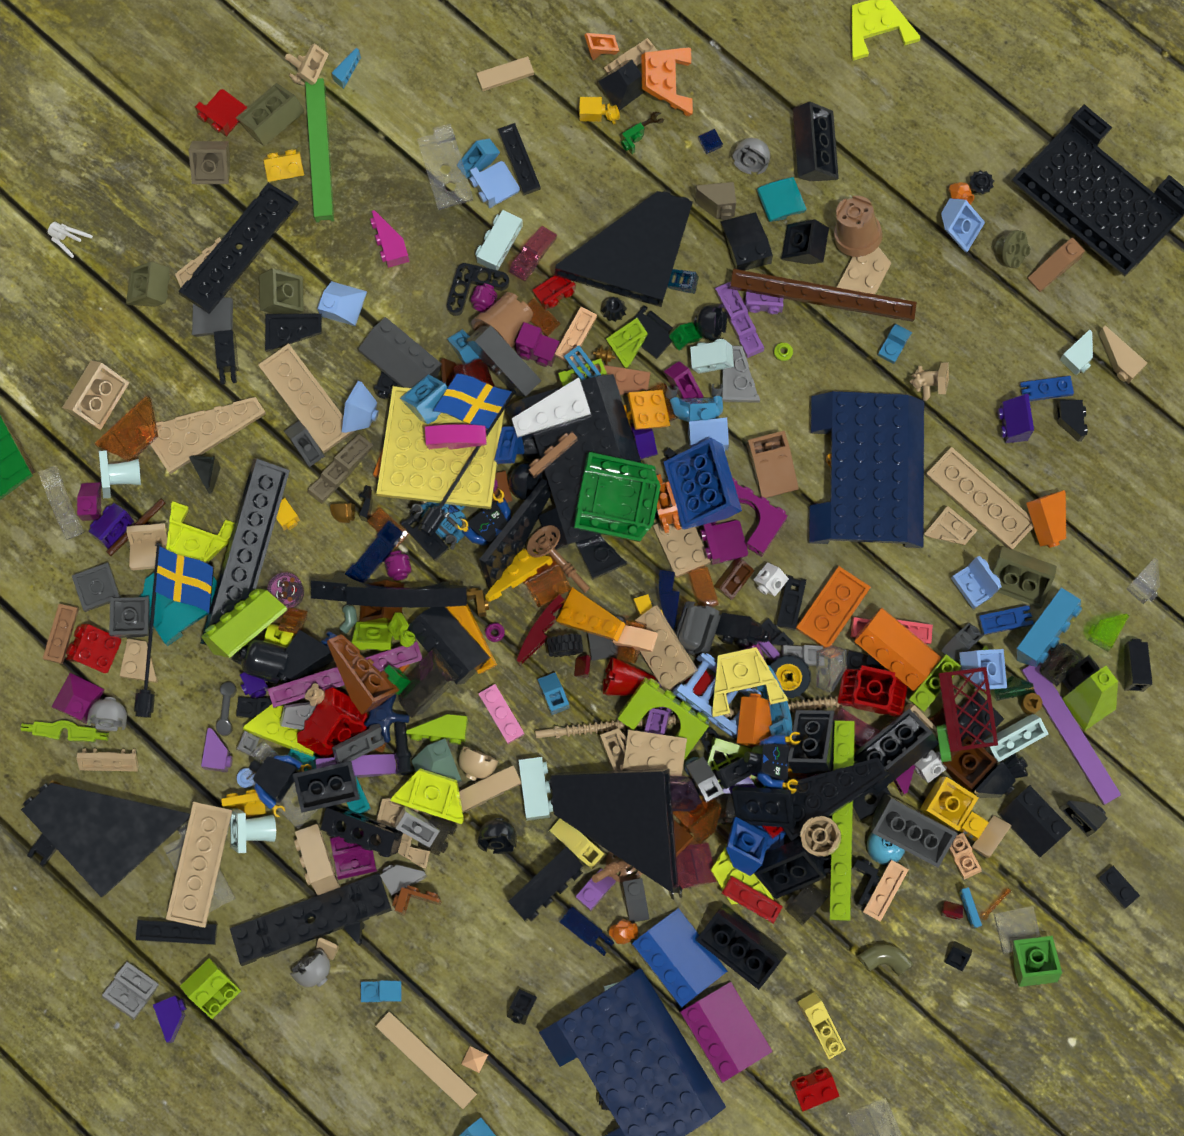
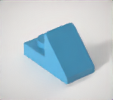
M895 324L889 332L878 356L895 364L912 332Z
M401 981L361 982V1002H402Z

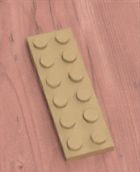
M287 344L258 364L297 419L307 428L323 453L354 433V431L342 432L344 416L290 344Z
M953 447L926 473V476L1007 548L1013 550L1034 528L1030 515Z
M193 802L166 916L167 920L206 927L233 810Z

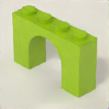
M645 677L618 714V720L634 730L649 710L655 707H666L673 710L681 723L674 737L687 738L685 760L709 727L708 717L700 711L697 713L692 710V706L683 700L681 702L676 699V695L670 690L666 689L665 691L660 688V684L654 679H647Z

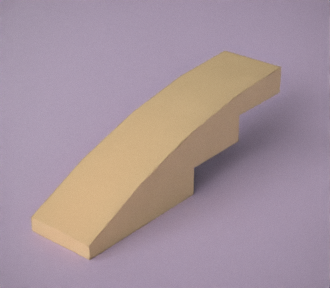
M514 765L459 791L463 813L521 785L522 783Z

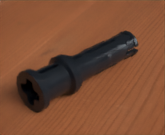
M394 722L397 748L394 758L397 759L398 769L396 775L413 774L410 763L412 754L408 750L406 723Z

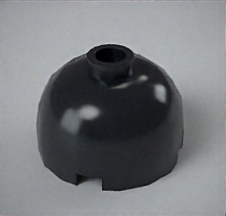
M708 304L702 307L698 316H695L694 325L697 327L701 337L710 341L723 339L721 334L722 332L726 333L727 313L722 310V308H725L723 304Z
M531 463L518 465L508 477L511 492L515 497L524 501L541 479H543L542 472L535 478L529 473L531 468L529 465Z
M495 818L482 825L478 834L477 845L485 852H487V849L494 850L493 854L511 853L514 847L516 848L517 834L510 823L502 818Z

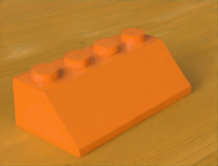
M882 607L857 634L854 641L886 669L895 672V676L913 691L923 683L941 659L940 655Z

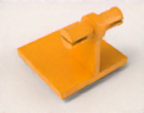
M663 390L628 393L631 411L627 413L626 405H624L628 421L633 419L635 430L670 426Z

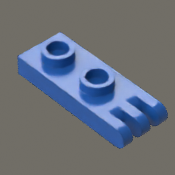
M1071 376L1020 383L1021 388L1028 387V389L1021 390L1022 395L1029 394L1030 401L1068 397L1074 394Z
M1030 606L980 615L978 618L983 636L1034 625L1033 620L1025 621V619L1032 617V613H1023L1030 610Z

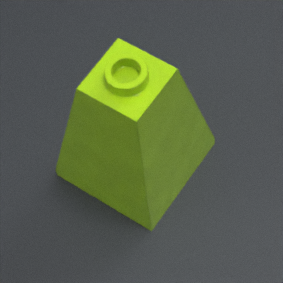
M1104 666L1063 698L1067 708L1083 731H1086L1116 710L1118 680L1109 668Z

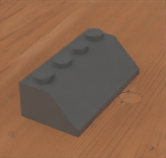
M386 317L373 327L358 349L362 355L403 388H413L428 374L436 378L439 375L442 364Z
M884 793L875 809L871 828L873 834L939 868L958 834L943 823Z

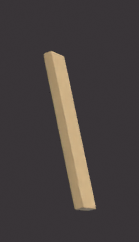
M388 1012L375 1026L462 1109L477 1095L391 1012Z

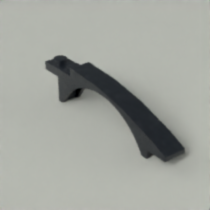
M337 572L332 579L312 578L311 598L344 601L346 605L374 607H453L467 605V586L450 585V582L444 581L434 585L413 588L380 587L358 582L349 578L344 572Z

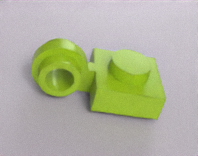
M395 612L388 625V629L395 640H400L401 645L410 647L415 642V635L407 631L409 624L403 614Z

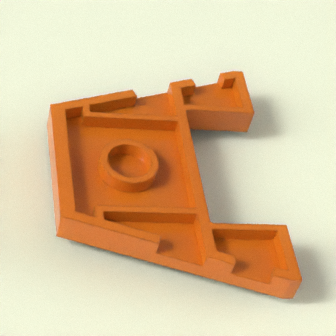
M691 48L652 51L642 54V89L659 100L664 99L669 102L670 106L674 109L682 110L684 115H692V98L676 94V63L686 66L690 65Z

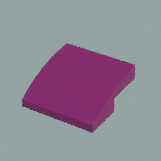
M341 837L330 838L338 880L377 871L373 850L362 849L361 845L356 843H347Z

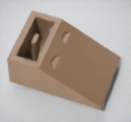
M785 430L749 439L747 449L761 496L769 498L799 490Z

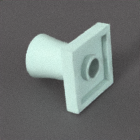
M99 451L103 499L111 498L110 485H141L139 459L108 464L107 451Z
M230 808V810H233L230 821V846L237 853H246V841L275 842L276 822L273 814L246 819L245 812L238 808Z

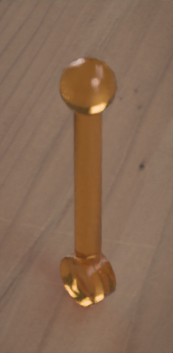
M1008 888L986 913H982V920H987L989 914L1012 890Z

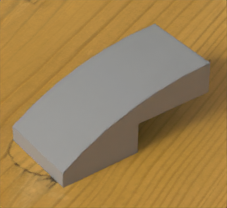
M783 645L781 647V656L788 654L797 655L799 658L804 659L805 663L809 666L823 665V646Z

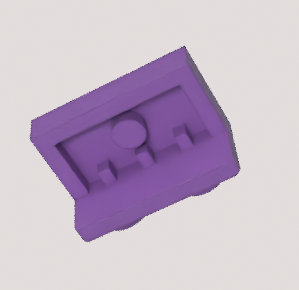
M746 292L745 306L752 313L766 311L769 314H778L779 312L782 313L783 298Z

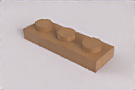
M573 432L569 435L567 433L558 440L560 443L557 446L549 447L544 452L545 456L539 460L537 458L529 465L531 467L529 473L533 478L578 441Z
M64 604L58 605L43 655L44 660L63 664L78 615V608Z

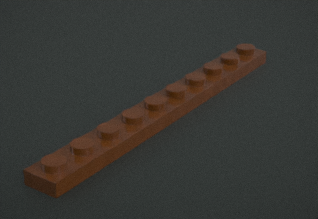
M733 269L730 289L911 322L915 320L917 302L737 269Z

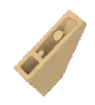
M1104 326L1099 335L1112 367L1117 373V377L1129 384L1145 368L1147 362L1107 326Z

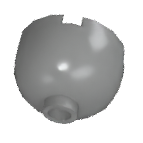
M746 138L737 145L733 153L734 164L740 171L751 174V171L761 174L765 172L769 165L770 150L763 141L757 138Z
M105 697L104 700H99L92 705L88 713L87 724L91 726V723H93L96 729L104 731H117L118 727H122V730H124L127 724V712L125 707L117 702L115 698Z
M320 948L313 951L315 955L305 956L293 967V972L290 975L299 985L304 987L317 985L320 987L328 980L326 976L330 972V960Z

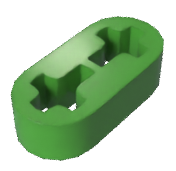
M937 726L941 761H952L947 726Z

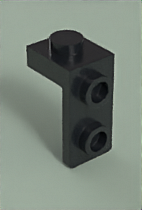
M857 859L852 868L870 877L857 904L858 907H861L863 904L867 905L871 894L868 892L871 886H876L880 878L877 875L879 870L872 867V863L865 859H861V861Z

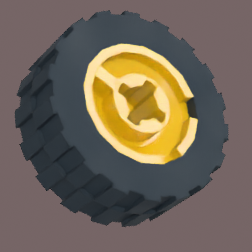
M783 655L777 658L770 666L787 698L800 696L806 691L811 682L809 665L797 655ZM792 673V680H788L786 674Z

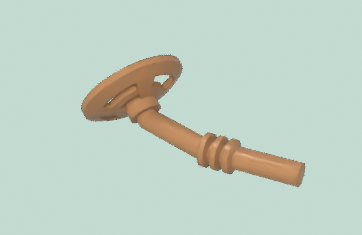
M549 525L536 531L527 543L528 554L537 558L549 553L562 567L561 570L565 571L564 574H568L567 577H571L581 590L586 593L590 587L576 573L577 570L573 569L574 566H570L571 563H567L555 549L560 539L558 528Z
M609 852L604 870L593 875L592 881L597 883L608 876L617 882L623 883L624 881L638 879L642 873L638 871L632 877L627 878V875L633 873L635 868L633 867L630 871L626 872V869H629L631 865L622 859L618 860L619 857L617 856L615 858L612 857L614 854Z

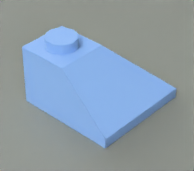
M950 198L941 212L944 227L962 250L968 252L985 222L967 200Z
M331 281L322 294L318 312L324 318L356 326L367 291Z
M360 381L356 383L345 402L342 432L344 433L369 428L371 423L377 420L379 411L376 410L377 401Z
M1004 649L960 652L961 670L987 667L990 689L1007 688ZM983 671L975 672L970 680L980 686L984 681ZM971 673L964 674V675L968 678ZM985 683L981 687L984 690H986Z

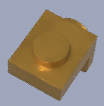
M478 588L468 589L467 600L476 599L479 617L487 616L486 610L490 609L488 601L484 599L483 590Z

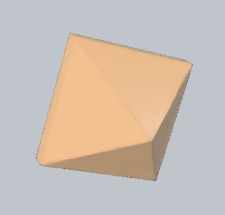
M470 1046L461 1065L480 1073L488 1054Z

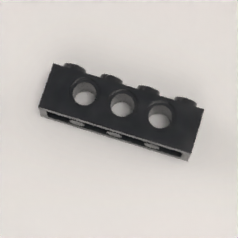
M338 805L326 807L320 829L327 832L326 834L331 837H341L347 843L359 844L362 849L377 851L383 857H390L398 853L403 832L393 826ZM342 822L346 824V829L343 828ZM360 828L363 830V836L360 834ZM377 835L380 836L381 842H378Z

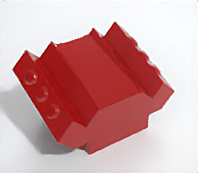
M863 665L859 669H844L837 703L843 706H852L859 710L899 717L903 714L907 685L895 676V672Z
M333 687L325 690L323 701L317 704L310 718L304 722V730L297 732V743L324 758L334 757L332 747L365 731L367 727L364 725V721L367 718V713L361 714L346 694Z

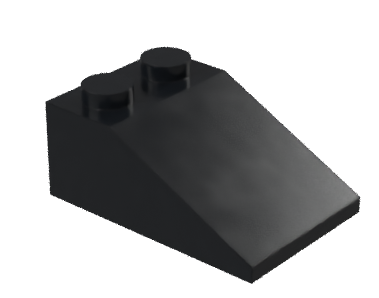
M756 212L720 221L735 269L746 271L772 264L773 254Z
M796 710L793 732H798L800 735H793L792 740L800 741V743L797 745L790 744L788 763L793 773L822 774L832 771L835 711Z

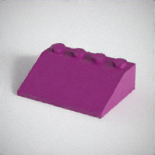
M731 982L680 1012L721 1083L773 1052Z

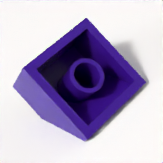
M1029 394L1006 400L998 408V418L1002 420L1000 432L1001 437L1005 439V443L1028 441L1034 431Z
M115 503L104 509L103 515L99 520H95L90 525V530L88 531L107 549L126 532L128 526L134 523V520L127 511Z

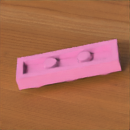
M496 684L479 693L481 700L507 744L525 735Z

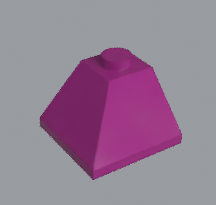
M69 673L52 708L87 724L89 710L95 702L99 701L104 689Z

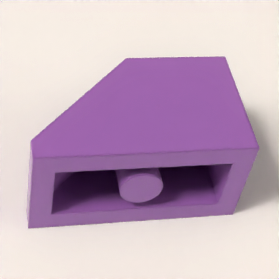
M208 728L201 767L205 770L228 772V767L231 768L233 756H230L231 753L215 731Z
M607 876L601 881L594 883L591 878L576 895V900L591 912L616 881L612 877Z

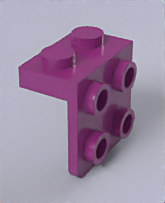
M735 520L714 526L711 523L703 525V530H700L702 541H706L707 548H705L707 559L711 560L712 565L748 556V549L740 521Z

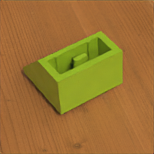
M210 958L180 985L187 997L211 1019L241 992L237 985Z

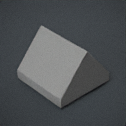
M244 731L237 751L253 756L260 738Z

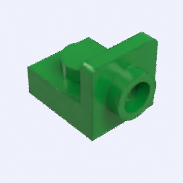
M641 122L622 133L621 144L631 154L635 153L634 143L640 141L644 136L645 128Z
M694 322L680 325L669 335L678 350H682L687 344L699 342L703 338L699 334L697 327H695Z
M388 665L384 669L389 675L387 677L388 680L399 689L396 694L400 695L411 681L400 669Z

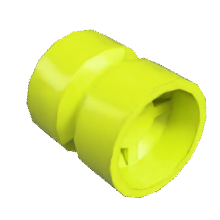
M270 624L267 627L264 641L288 647L297 634V629L289 627L282 629L280 625Z

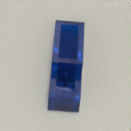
M660 570L658 585L660 607L664 617L674 631L680 592L672 591L675 572Z

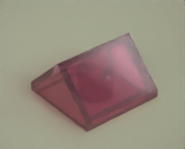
M709 843L689 845L676 857L678 885L682 887V890L717 882L710 871L713 866Z

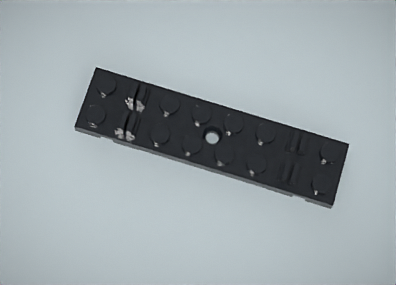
M268 182L261 190L257 199L252 201L203 263L195 270L191 279L187 280L181 287L179 295L210 314L299 205L298 201ZM238 244L243 246L241 249H236Z
M380 873L237 925L230 928L240 965L245 966L257 961L259 958L269 957L356 923L370 919L369 917L390 912L392 908ZM310 917L315 918L313 923H308Z

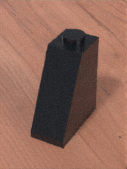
M1130 639L1124 645V691L1144 692L1152 685L1148 642H1142V639Z

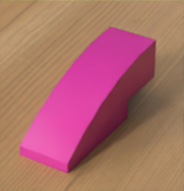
M436 425L425 427L426 446L429 450L446 447L451 450L487 445L485 426Z

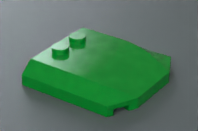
M589 452L585 462L573 528L640 542L654 524L661 487L657 479L655 466Z

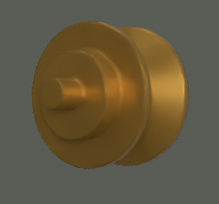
M601 345L600 349L598 348L597 352H593V355H596V359L601 358L602 361H605L606 365L608 362H611V359L616 357L612 355L611 347L608 350H604L603 345Z

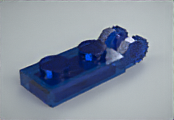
M573 907L569 909L560 921L564 927L603 956L607 952L604 948L598 946L595 941L600 937L606 944L610 946L614 944L610 938L602 933L603 931Z

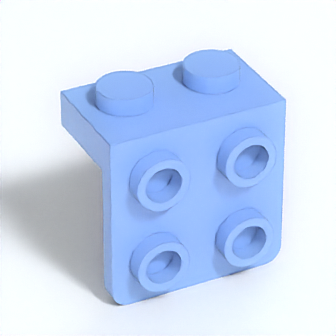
M503 161L494 164L482 172H479L477 167L470 170L471 177L469 180L472 186L478 189L481 201L483 203L486 202L489 208L520 191L519 185Z
M977 556L968 567L951 577L972 609L992 598L1001 588L999 578L991 572L987 561L980 556Z

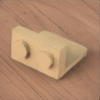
M166 524L128 526L130 569H155L157 548L155 544L159 542L165 549L167 546L168 531Z

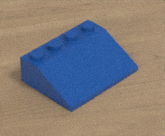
M710 438L664 461L682 529L685 530L723 520L742 511L723 444Z
M678 908L635 940L632 946L678 1006L682 1008L728 971L715 955L696 941L699 937L698 932Z

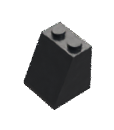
M299 630L285 650L288 653L284 670H279L277 677H280L279 680L284 684L316 673L334 661L329 647Z

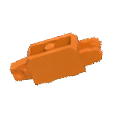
M659 474L657 479L661 487L656 511L660 524L663 526L665 533L669 532V524L673 523L676 530H680L678 510L669 481L663 482L661 474Z

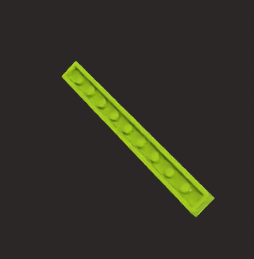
M835 721L833 771L854 765L855 721ZM853 801L832 815V820L838 825L841 832V843L839 848L831 854L830 920H851Z

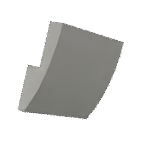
M126 962L114 977V981L102 994V998L135 1020L159 984Z

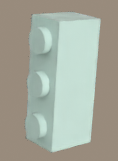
M502 210L500 215H496L492 230L487 231L484 237V244L478 247L475 254L477 263L497 271L523 227V220Z
M1031 714L997 733L998 746L985 748L990 755L1000 762L1047 736L1048 732L1041 718ZM991 736L990 738L984 740L983 742H985V743L994 742V741H993V736Z
M542 757L519 760L527 821L550 818L553 806L551 800L548 801L547 793H551L549 781H545L544 775L548 773L547 762H543Z

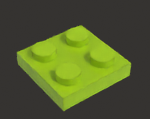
M356 622L352 644L359 650H391L393 636L388 629L389 623Z

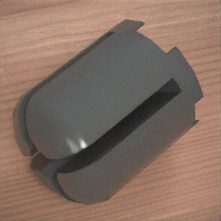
M688 601L685 602L675 634L688 654L696 656L702 653L708 654L720 621V611L708 605L706 607L694 606L695 602Z

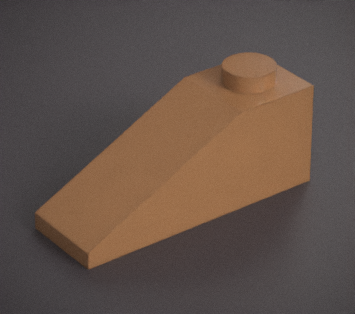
M1072 237L1027 278L1028 281L1041 292L1078 262L1085 250Z

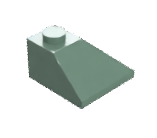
M446 739L427 745L412 760L416 772L421 768L457 780V783L461 781Z

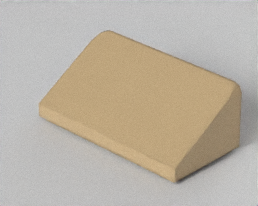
M993 815L972 848L987 859L990 858L1012 825Z

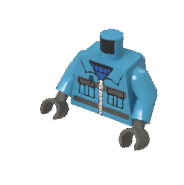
M712 384L711 396L713 398L679 399L676 397L678 387L674 385L673 390L669 386L667 387L665 396L671 399L672 409L679 419L687 422L716 419L723 412L722 384H720L719 389L714 388V384Z
M440 503L414 504L409 512H417L414 516L415 519L423 514L422 518L429 507H438ZM444 504L441 510L444 512L445 518L436 534L445 541L444 545L451 543L450 549L453 550L456 543L465 536L462 533L463 530L456 529L454 525L458 524L459 527H462L463 522L459 518L466 520L465 515L461 512L466 506Z

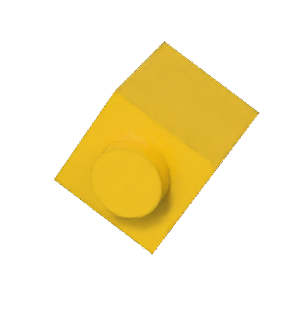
M580 97V121L602 122V115H605L606 104H602V97Z
M286 498L281 500L276 517L284 531L286 529H293L297 526V522L300 521Z
M972 811L962 825L960 832L976 841L989 822Z

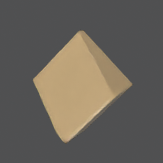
M319 938L316 949H322L330 960H334L339 946Z

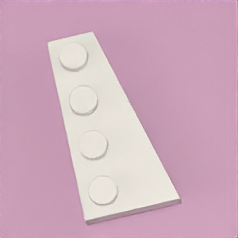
M579 377L513 417L512 422L517 437L519 438L591 415Z

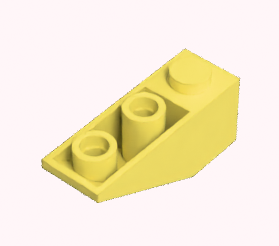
M559 819L549 830L591 869H595L607 855L583 833L562 819Z
M814 992L799 1000L797 1003L827 1058L831 1059L845 1051L846 1048L822 1000Z

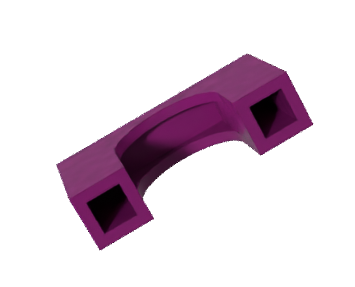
M733 478L739 502L751 506L759 517V525L746 546L752 552L763 557L786 522L788 515H786L782 508H775L770 505L766 498L762 496L759 498L754 495L750 488L746 486L743 488L738 485V482ZM717 521L712 522L711 525L714 526L717 523Z

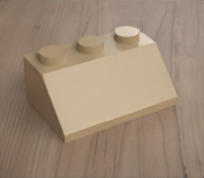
M91 360L62 408L79 420L101 430L129 382L103 363Z

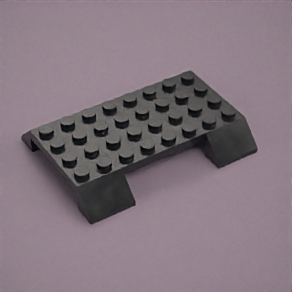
M1084 104L1072 116L1068 125L1026 168L1023 167L1011 182L1125 277L1138 266L1184 216V186L1168 175L1153 193L1098 147L1112 127Z
M614 374L595 376L580 381L591 415L522 436L523 442L535 438L541 459L545 456L544 452L549 447H555L560 443L558 440L567 433L569 435L573 432L578 439L577 442L544 469L556 508L539 515L542 528L552 525L560 531V539L555 546L556 550L568 547L569 544L602 535L573 528L588 453L592 452L642 463ZM562 387L521 399L505 407L510 426H514L512 422L513 417ZM657 511L654 520L659 519Z

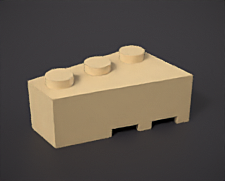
M617 728L600 735V741L612 771L623 770L627 738Z
M318 824L296 831L297 839L294 840L297 851L301 850L302 853L299 859L302 867H306L307 873L304 874L307 884L313 886L317 895L340 888Z

